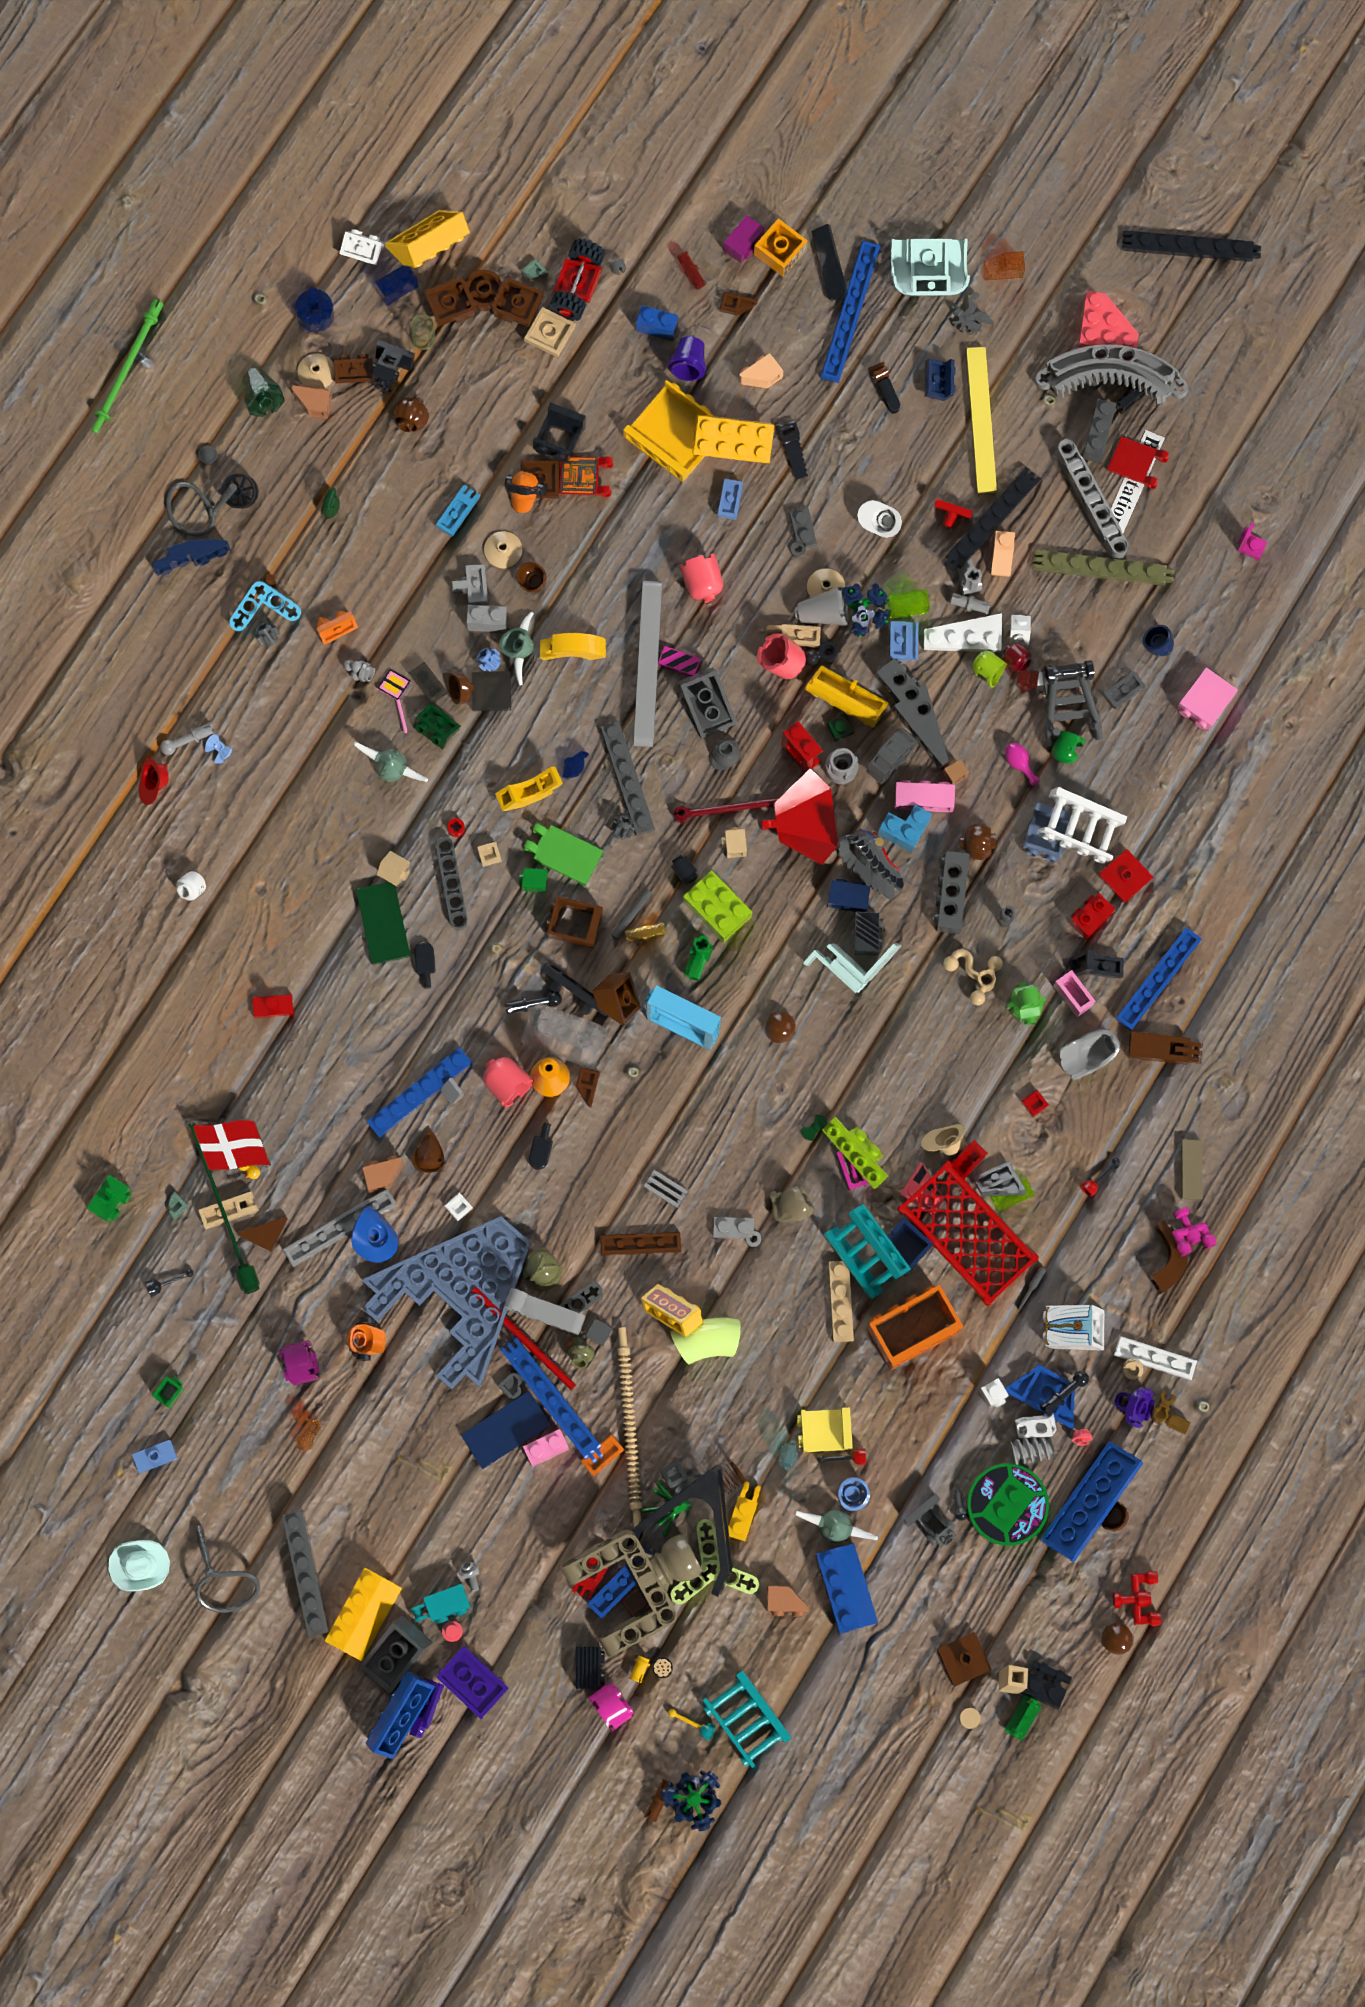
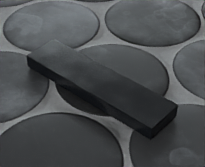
M826 224L811 232L828 298L830 301L847 295L848 291L831 226Z

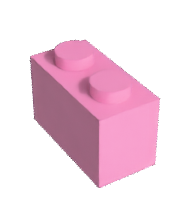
M1072 970L1058 979L1053 986L1076 1017H1079L1093 1007L1096 1002Z
M560 1429L523 1446L532 1467L569 1450Z

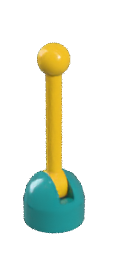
M670 1709L668 1712L670 1717H676L698 1728L700 1735L704 1739L711 1740L717 1726L711 1723L699 1725L677 1714L674 1709Z

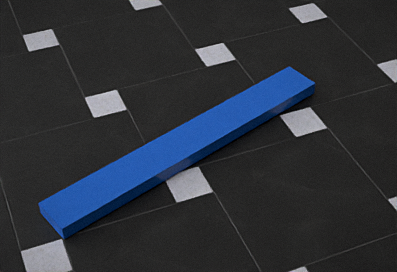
M862 240L847 289L848 294L845 295L821 379L835 383L840 382L880 250V245Z

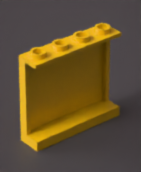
M666 380L665 387L631 426L627 425L625 427L623 437L683 483L705 457L692 453L696 414L713 415L706 406H700L696 403V400L690 394L683 393L676 383H670Z

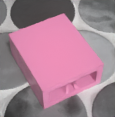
M1206 667L1179 703L1177 709L1182 716L1195 721L1199 728L1209 731L1234 698L1238 689Z

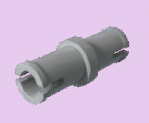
M953 593L950 604L967 608V611L974 610L988 615L991 602L974 599V596L967 597Z

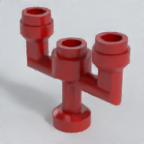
M1149 1570L1145 1573L1130 1574L1133 1595L1121 1596L1119 1592H1113L1114 1609L1120 1608L1122 1604L1134 1603V1625L1148 1624L1151 1627L1161 1625L1160 1613L1150 1612L1147 1615H1141V1607L1151 1605V1593L1146 1590L1140 1591L1139 1583H1146L1148 1585L1158 1584L1157 1571Z

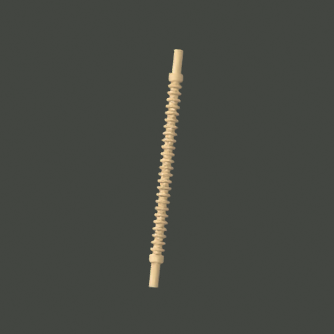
M626 1327L618 1328L619 1348L617 1351L618 1356H620L618 1361H621V1364H619V1367H621L619 1372L622 1373L620 1384L623 1385L620 1389L623 1390L621 1395L624 1397L621 1401L624 1402L622 1413H625V1416H623L625 1422L623 1424L626 1425L624 1436L627 1437L625 1439V1442H627L625 1448L628 1449L625 1453L628 1454L626 1459L629 1461L626 1463V1465H629L627 1469L629 1474L627 1476L630 1477V1480H628L630 1486L628 1488L631 1489V1492H629L631 1498L629 1500L632 1501L629 1505L633 1514V1527L641 1522L640 1510L642 1509V1502H640V1499L642 1498L639 1497L641 1491L638 1490L641 1486L638 1485V1482H640V1479H638L640 1474L637 1473L639 1462H636L638 1450H635V1447H637L635 1441L637 1439L634 1438L636 1427L633 1426L636 1422L633 1421V1418H635V1415H633L635 1410L632 1409L634 1398H631V1395H633L631 1389L633 1387L630 1386L632 1375L629 1374L632 1370L629 1369L631 1364L628 1362L631 1360L628 1357L630 1355V1348L627 1347Z

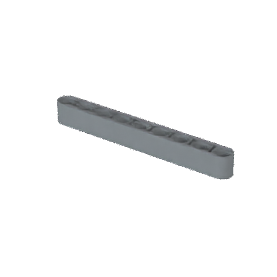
M643 581L634 727V746L653 747L662 598V582Z

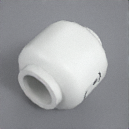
M188 872L177 881V892L180 897L186 900H195L205 891V880L197 872Z

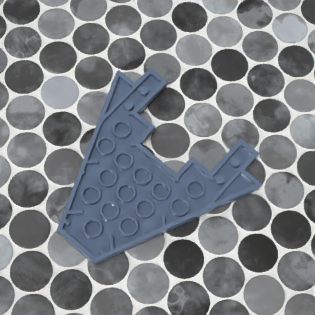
M500 1216L364 1278L362 1281L376 1294L362 1309L378 1323L404 1293L420 1306L434 1291L462 1317L449 1333L463 1345L458 1353L438 1373L437 1377L451 1390L465 1375L480 1388L508 1311L504 1308L510 1288H516L531 1242ZM475 1287L502 1311L500 1320L497 1309H487L484 1306V1298L479 1294L473 1295L471 1293ZM476 1296L482 1299V1303L476 1298ZM490 1310L496 1311L497 1317Z

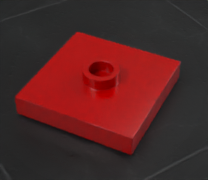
M1128 849L1098 874V877L1124 904L1154 878Z

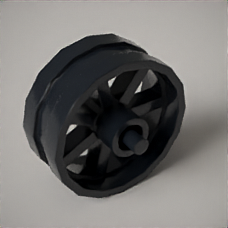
M230 475L225 479L221 493L223 494L231 481L237 486V490L227 500L226 504L238 509L251 507L258 498L259 489L257 483L249 475ZM237 477H243L240 486L236 480ZM248 480L251 486L246 488L244 486L246 481ZM249 490H253L252 497L247 495ZM243 496L249 500L245 505H243ZM236 497H238L239 506L232 503Z

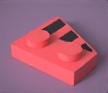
M923 1163L919 1164L900 1193V1196L906 1200L931 1178ZM930 1184L921 1194L932 1195L933 1185ZM935 1185V1194L937 1196H942L939 1189ZM916 1197L911 1203L917 1207L918 1198ZM922 1197L921 1208L932 1209V1198ZM935 1198L936 1210L939 1209L944 1198Z

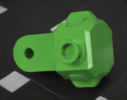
M1027 982L1019 983L1014 988L1006 1009L1011 1010L1012 1016L1019 1023L1024 1022L1026 1026L1032 1025L1040 1017L1043 1005L1046 1003V997H1041V993L1034 985L1028 986Z

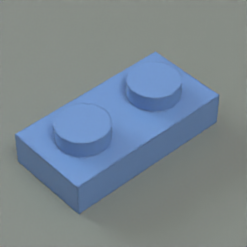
M724 479L718 517L737 520L743 487L742 481Z

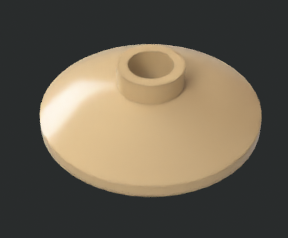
M318 353L306 356L298 366L300 382L309 388L328 387L335 378L333 361L326 355ZM319 367V370L313 371V368Z
M497 532L487 539L484 545V554L492 566L501 569L510 568L520 560L522 544L518 537L510 532ZM505 545L506 549L501 550L499 547Z
M827 568L815 571L807 582V592L810 598L838 587H845L843 577L835 570ZM828 582L830 586L824 587L823 583Z

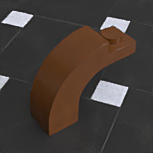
M1165 1220L1157 1224L1155 1229L1167 1246L1168 1261L1164 1268L1149 1277L1159 1294L1167 1291L1178 1282L1186 1269L1188 1254L1181 1257L1180 1253H1178L1176 1249L1177 1243L1172 1235L1174 1229L1169 1223L1166 1224Z

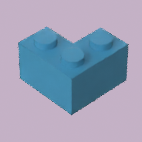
M915 805L907 820L904 821L888 812L879 828L878 835L912 853L929 824L932 813Z

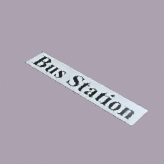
M1145 430L1140 443L1160 450L1165 438ZM1156 458L1153 459V462H1152V464H1151V466H1150V469H1149V471H1148V473H1147V476H1149V473H1150V471H1151V469H1152V466H1153V464H1154ZM1124 478L1111 508L1121 527L1122 533H1124L1144 487V484L1128 478Z

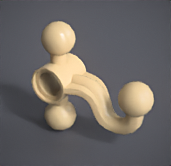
M957 949L951 956L944 959L943 966L947 971H954L959 965L957 959L964 957L966 973L971 978L977 980L979 987L978 990L971 993L970 1001L974 1005H982L986 999L984 993L994 988L995 972L1002 968L1003 961L1001 958L993 956L987 962L988 970L978 973L973 970V956L965 949ZM988 977L992 982L986 985L982 983L981 979Z

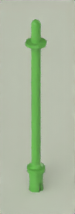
M157 299L152 300L147 313H144V324L101 411L95 410L94 412L97 419L92 427L93 433L99 432L104 421H110L111 418L108 412L151 325L158 322L157 317L164 304L159 301L157 305Z

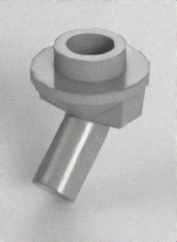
M475 1562L464 1563L459 1570V1574L462 1579H469L472 1592L478 1591L479 1586L476 1575L479 1574L478 1565Z

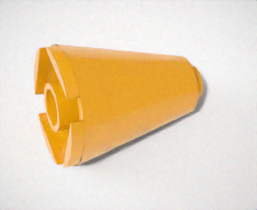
M548 1057L539 1060L533 1066L530 1077L533 1079L531 1082L532 1087L538 1093L547 1097L561 1094L567 1088L570 1080L567 1066L557 1058Z

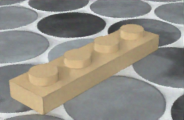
M843 1261L829 1262L833 1343L853 1342L850 1270Z

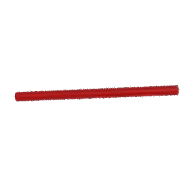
M475 1287L471 1293L473 1295H481L484 1298V1306L487 1309H497L500 1320L502 1311ZM476 1296V1298L482 1303V1299ZM490 1310L497 1317L496 1311ZM505 1316L503 1325L570 1390H573L576 1384Z

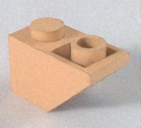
M769 353L766 356L759 357L752 366L743 368L739 374V383L741 385L769 388L783 378V369Z

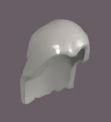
M1102 1029L1087 1033L1059 1049L1058 1054L1061 1059L1062 1070L1067 1071V1074L1071 1075L1070 1078L1072 1080L1088 1075L1104 1067L1118 1055L1120 1042L1117 1036L1110 1030Z

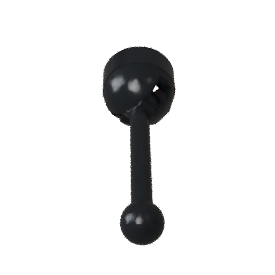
M188 1269L186 1273L160 1283L157 1280H150L145 1282L150 1296L153 1297L160 1293L162 1286L184 1277H192L194 1272Z

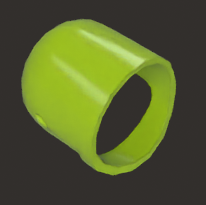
M983 651L975 658L972 670L976 676L983 675L987 680L986 684L993 688L999 681L1007 663L991 651Z

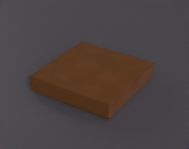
M521 460V471L529 472L536 476L538 484L542 482L548 485L546 495L543 497L536 495V498L559 499V461Z

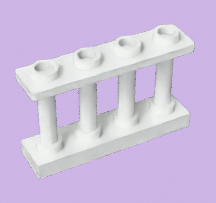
M1060 787L1052 789L1049 798L1054 799L1055 806L1048 827L1038 829L1037 833L1042 835V838L1047 841L1054 840L1059 842V845L1063 848H1073L1080 855L1094 857L1096 862L1105 863L1113 860V855L1106 852L1114 828L1125 824L1127 816ZM1066 804L1072 807L1073 811L1064 835L1055 831L1062 807ZM1084 812L1089 814L1090 819L1083 840L1080 842L1073 839L1072 836L1079 815ZM1097 820H1103L1106 822L1107 827L1100 848L1096 849L1089 846Z

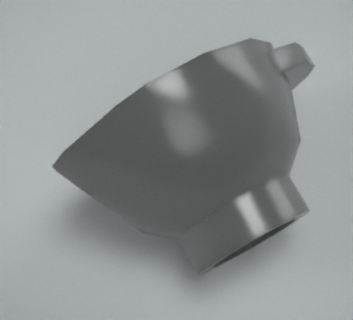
M723 740L714 746L712 765L716 770H725L728 767H733L738 762L740 750L736 740Z

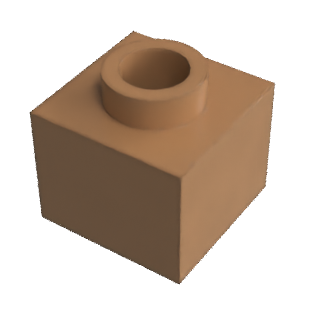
M961 759L956 762L955 760L950 761L945 765L943 771L945 779L951 785H955L967 778L969 774Z

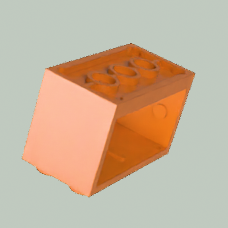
M933 1284L925 1288L922 1295L917 1297L914 1294L907 1298L904 1305L899 1306V1304H896L888 1309L887 1314L882 1316L880 1313L872 1317L867 1330L887 1366L892 1370L958 1334L964 1326L941 1286L935 1287ZM936 1296L943 1313L946 1314L951 1325L892 1357L876 1327L902 1313H907L909 1309Z

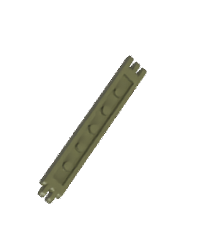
M1034 550L1033 554L1041 556L1033 557V562L1040 564L1032 565V570L1161 586L1174 582V578L1169 576H1173L1175 571L1167 569V565L1044 550Z

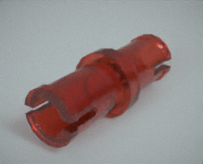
M685 251L678 255L677 260H679L684 268V274L687 277L689 276L695 289L703 288L706 285V281H704L699 273V267L693 263L688 252Z

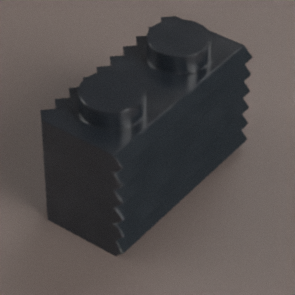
M576 1647V1689H601V1685H605V1672H601V1664H605V1651H601V1647Z

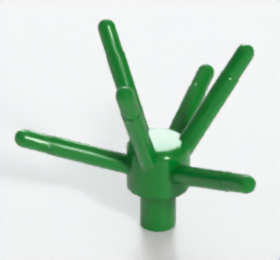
M657 1481L656 1485L662 1492L654 1489L653 1492L667 1501L673 1498L661 1483ZM689 1501L680 1503L657 1523L658 1526H661L669 1519L662 1534L663 1537L667 1535L676 1514L691 1508ZM659 1507L642 1509V1512H654Z

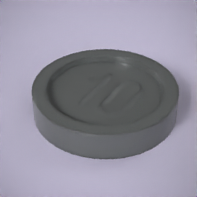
M204 446L200 449L198 457L201 463L212 465L217 461L218 453L214 447Z

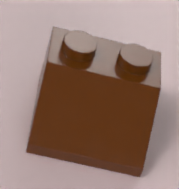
M630 972L609 974L592 990L598 1009L620 1025L625 1024L641 1008Z

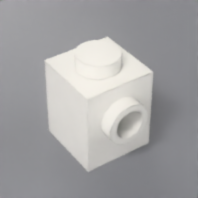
M999 1378L979 1390L989 1408L992 1406L998 1408L1005 1404V1399L1009 1396Z

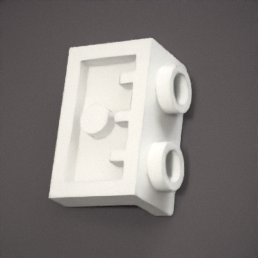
M352 229L351 232H345L339 254L377 265L381 247L384 246L385 242L380 241V237L375 235L363 236V232Z

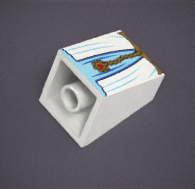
M1094 1305L1046 1306V1311L1043 1313V1320L1046 1323V1331L1043 1332V1342L1046 1347L1052 1349L1104 1350L1103 1309Z

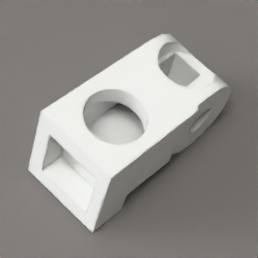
M1051 1413L1049 1416L1045 1414L1022 1417L1015 1420L1019 1438L1051 1437L1057 1430L1054 1413Z

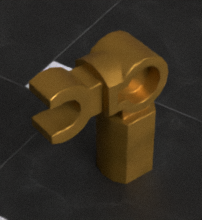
M1164 1390L1160 1394L1161 1403H1157L1152 1413V1420L1157 1424L1166 1423L1167 1427L1186 1434L1191 1422L1177 1415L1168 1414L1170 1411L1169 1406L1175 1402L1176 1396L1173 1395L1171 1400L1168 1401L1164 1397L1166 1394Z

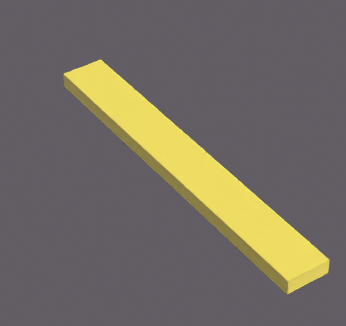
M986 347L966 348L977 494L996 493Z

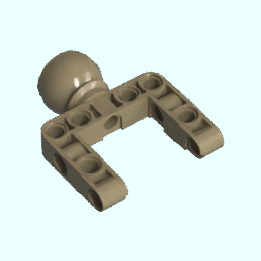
M624 1530L561 1565V1569L569 1584L575 1585L625 1558L650 1605L649 1611L638 1617L633 1616L599 1638L609 1657L639 1643L676 1621L677 1612L667 1594L669 1584L672 1585L673 1580L680 1582L693 1580L703 1572L684 1534L673 1536L663 1545L660 1554L655 1553V1555L645 1553L633 1531ZM632 1538L633 1543L630 1546H624V1539ZM635 1556L643 1557L642 1562L639 1564L632 1563V1559ZM591 1557L597 1559L596 1564L593 1566L586 1564V1561ZM656 1591L662 1593L659 1599L651 1598L652 1593ZM665 1609L671 1610V1614L668 1617H662L661 1612ZM633 1629L635 1633L633 1636L627 1637L624 1635L625 1631Z

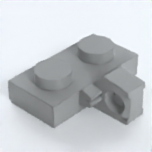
M485 565L465 566L466 577H461L462 581H452V591L463 592V595H468V605L487 604Z

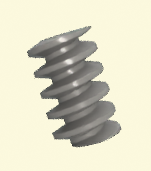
M1034 1437L1030 1439V1443L1027 1438H1023L1022 1444L1016 1439L1014 1446L1010 1441L1012 1459L1016 1465H1018L1019 1459H1022L1023 1463L1026 1464L1027 1458H1030L1031 1462L1034 1463L1035 1456L1041 1462L1043 1455L1050 1460L1051 1454H1054L1052 1437H1046V1440L1044 1437H1038V1442Z

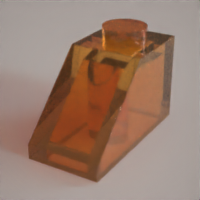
M1024 251L1004 252L984 261L985 280L1023 278L1025 272Z

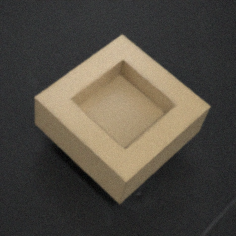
M496 842L477 847L483 867L502 862Z

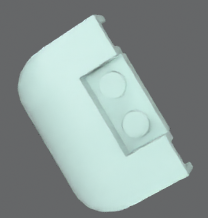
M892 239L891 280L894 288L899 293L908 296H951L961 293L968 286L970 276L967 274L968 239Z

